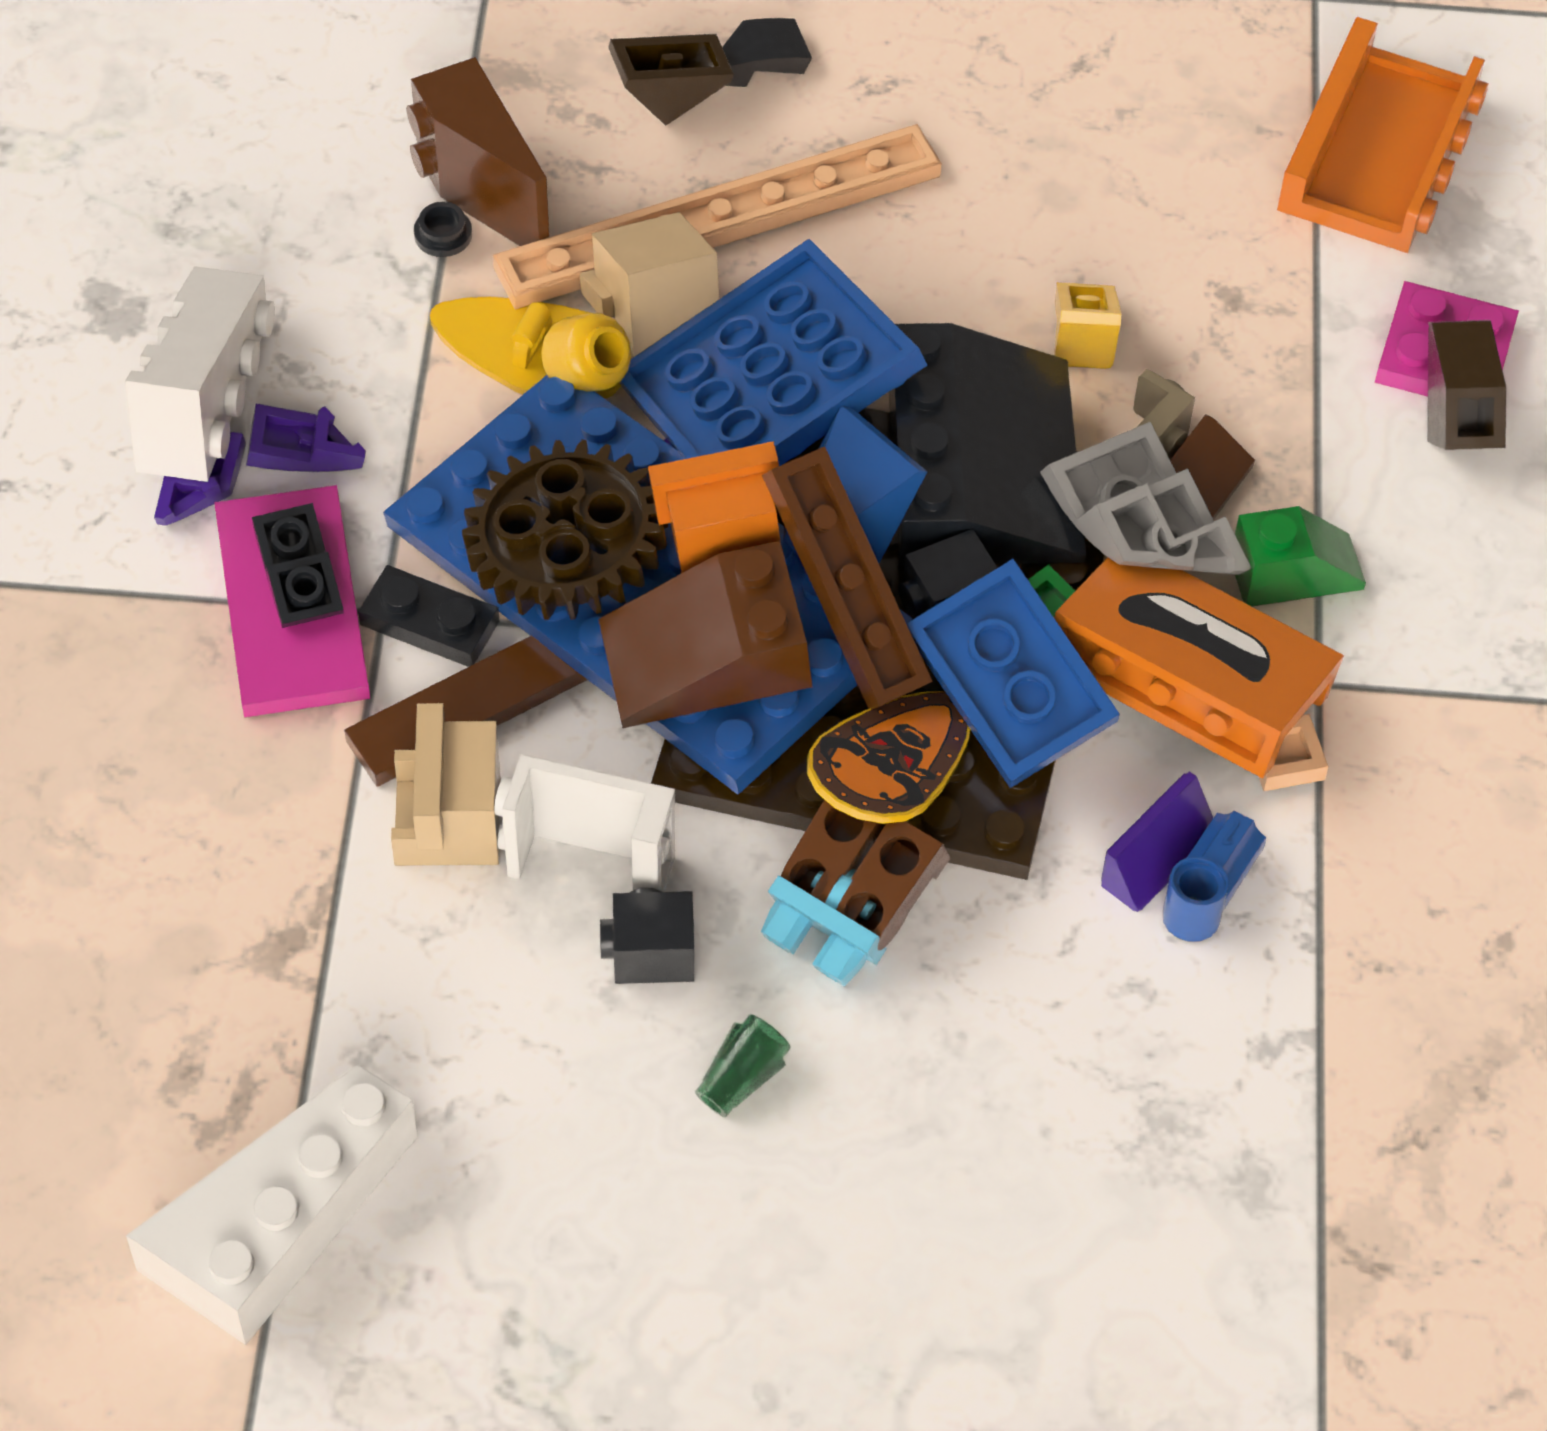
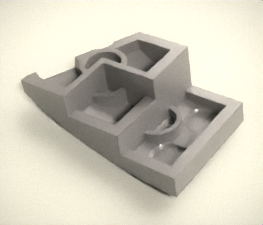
M1151 422L1053 462L1040 472L1051 493L1077 529L1097 549L1119 565L1236 575L1251 569L1226 516L1216 521L1213 520L1189 470L1185 469L1176 473Z

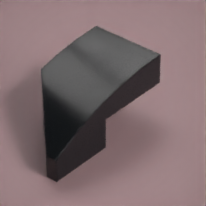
M795 18L743 20L722 47L734 73L731 83L726 86L747 87L754 71L804 74L812 59Z

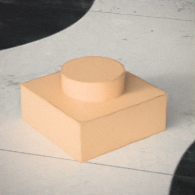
M1310 714L1303 715L1285 736L1274 766L1263 779L1259 777L1263 791L1325 780L1329 766Z

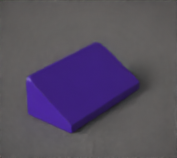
M1190 771L1187 774L1184 773L1106 851L1101 887L1133 911H1141L1169 883L1173 867L1180 860L1188 857L1213 819L1196 775Z

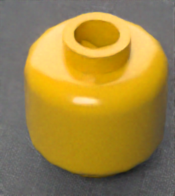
M601 313L583 314L560 320L545 335L541 350L543 367L548 378L558 377L572 383L576 390L589 392L609 390L620 383L629 370L631 360L630 341L624 328L614 318Z

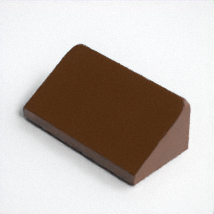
M1205 414L1170 462L1176 473L1185 469L1189 470L1214 520L1253 468L1255 459L1218 421Z

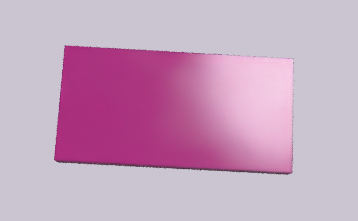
M337 485L214 502L244 718L370 699ZM313 503L325 550L328 552L344 613L282 628L252 525V517Z

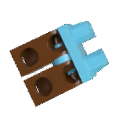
M824 799L787 861L781 876H777L768 890L775 903L767 915L761 933L767 940L793 955L812 926L826 934L829 938L812 965L818 971L845 987L861 970L866 960L877 966L887 950L886 946L900 930L909 911L931 879L934 878L936 880L950 860V856L943 843L906 821L882 824L856 819L835 809Z

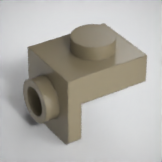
M1146 369L1138 377L1133 406L1134 412L1144 418L1137 427L1151 422L1169 460H1171L1188 438L1195 397L1187 393L1175 381L1164 379L1155 372Z

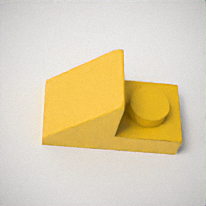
M1056 282L1055 311L1057 324L1054 356L1066 359L1068 367L1111 368L1114 363L1122 315L1115 286Z

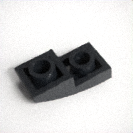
M313 503L252 517V525L282 628L343 614V605L329 554L325 550Z

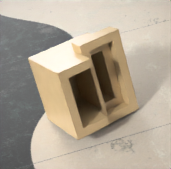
M680 212L592 233L594 270L580 273L581 294L597 313L611 318L614 317L624 328L630 341L631 356L633 358L719 300L717 252Z
M443 703L417 704L415 750H395L394 755L397 779L395 828H391L394 865H499L497 838L500 828V816L495 815L494 806L497 790L501 782L496 721L445 722Z

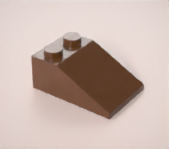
M476 57L412 78L413 104L407 105L406 112L411 129L416 136L417 143L410 145V153L421 178L429 176L441 198L459 206L462 211L519 246L549 238L547 177Z
M780 541L716 554L598 619L622 728L813 687L807 641Z

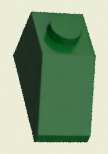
M1300 506L1238 516L1235 536L1251 566V569L1239 575L1235 574L1244 603L1253 607L1364 590L1366 582L1350 535L1346 531Z

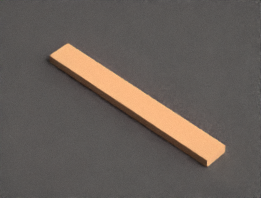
M918 124L493 254V268L516 310L528 306L532 302H542L581 290L580 273L594 270L592 233L680 212L710 246L715 248L939 178L942 163Z

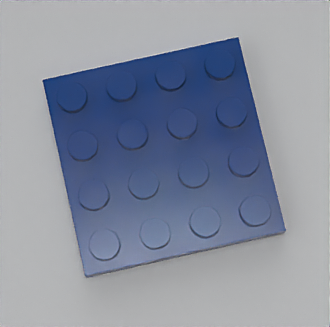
M807 239L632 358L629 370L620 382V385L683 459L774 441L779 466H781L788 460L800 455L807 447L826 435L840 406L853 408L858 413L892 389L901 386L908 378L926 367L927 363L919 347L810 239Z

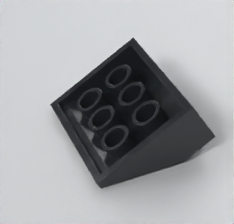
M953 323L895 324L919 347L927 363L926 367L908 378L901 386L888 392L891 441L927 471L923 482L897 529L899 565H905L906 554L970 529L975 531L995 564H1005L1014 559L1016 564L1085 563V537L1063 511L1040 473L1049 464L1076 453L1068 361Z

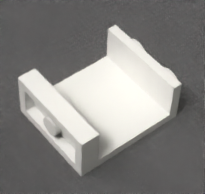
M524 754L520 755L513 778L504 776L501 779L494 806L495 815L503 817L498 832L497 847L498 849L505 850L508 877L520 879L534 836L631 858L632 890L655 888L662 892L665 891L675 859V789Z

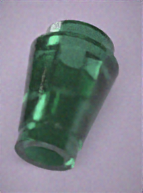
M749 1014L742 1024H732L704 1075L702 1083L695 1090V1094L715 1113L722 1117H727L733 1108L738 1107L786 1066L783 1058L791 1049L790 1044L766 1021L753 1014Z

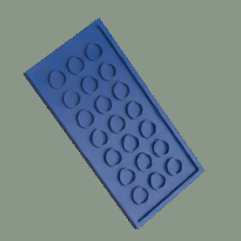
M546 375L383 513L388 528L485 602L499 607V612L528 635L536 638L562 661L616 701L598 619L681 574L670 523H668V528L664 529L667 547L666 549L657 550L658 569L642 568L645 585L642 588L625 583L623 585L625 596L623 603H619L609 595L601 598L602 613L596 614L588 603L579 604L576 619L570 620L565 606H557L551 618L544 620L540 604L535 603L527 613L521 615L518 612L515 597L500 605L497 603L494 588L487 590L481 588L477 572H471L462 536V530L467 528L464 510L465 508L476 507L472 493L474 488L490 489L487 476L490 470L507 475L510 472L507 457L511 455L524 464L531 460L529 451L530 446L533 445L540 449L545 456L552 454L555 440H561L565 452H574L581 439L587 440L589 454L593 455L605 444H609L612 448L614 462L628 453L633 456L635 471L648 468V466L683 460V457L675 448L595 391L576 390L572 383L558 377L548 378ZM778 523L780 542L807 641L813 687L646 723L647 726L736 794L741 793L858 685L798 553L783 541L785 527ZM900 610L906 624L913 620L909 615Z

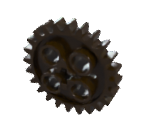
M581 439L574 452H565L561 440H555L552 454L545 456L540 449L533 445L530 446L529 451L530 461L523 464L520 460L510 455L507 457L510 471L507 475L490 470L487 473L490 489L474 488L472 493L476 507L465 508L464 516L467 528L462 530L471 572H477L480 586L483 590L494 588L497 603L500 605L515 597L518 612L521 615L527 613L535 603L541 605L544 620L551 618L557 606H565L570 620L576 619L579 604L588 603L596 614L602 613L601 598L609 595L617 602L623 603L625 601L623 585L627 583L642 588L645 585L642 568L658 569L657 550L666 549L667 547L664 529L668 528V524L659 525L648 468L635 471L633 456L629 453L614 462L612 448L609 444H605L593 455L589 454L587 440Z

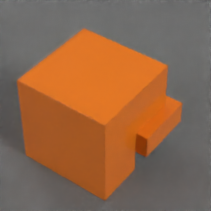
M774 441L648 466L659 525L668 523L671 525L681 573L719 553L780 541L775 503L762 477L766 472L779 467Z

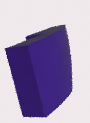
M256 403L252 418L246 466L299 472L354 470L363 467L366 450L359 442L352 445L333 424L335 416L326 406L319 409L316 415Z
M230 432L227 454L224 459L216 458L208 482L164 476L154 515L157 525L167 526L233 494L246 447L243 433Z

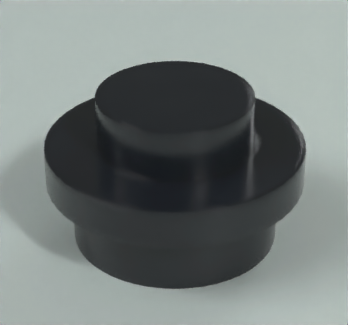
M435 202L426 206L414 224V239L417 246L423 252L432 256L449 257L456 255L467 248L472 239V225L469 218L459 206L450 202Z

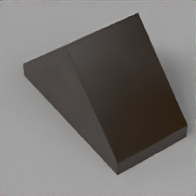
M717 34L610 39L608 46L625 89L665 126L731 83L734 75Z

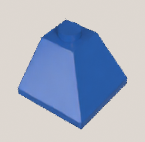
M840 406L818 449L826 447L878 563H880L927 471L853 408ZM785 527L783 541L796 551Z

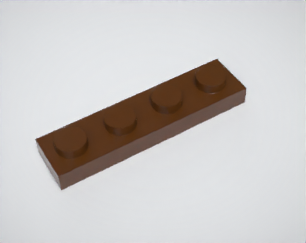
M822 447L763 474L762 477L868 708L872 710L933 682L826 447Z

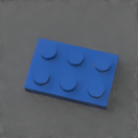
M1014 559L907 623V627L921 657L1010 788L1119 720L1120 713Z

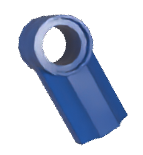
M1232 811L1229 814L1216 813L1188 857L1180 860L1173 867L1167 887L1162 917L1167 930L1175 937L1188 942H1199L1210 938L1217 932L1224 909L1265 847L1266 836L1258 830L1254 820L1236 811ZM1190 898H1196V899H1199V900H1202V901H1197V900H1193V899H1190Z

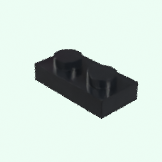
M386 565L358 611L361 626L467 667L475 664L500 622L499 607L390 565Z

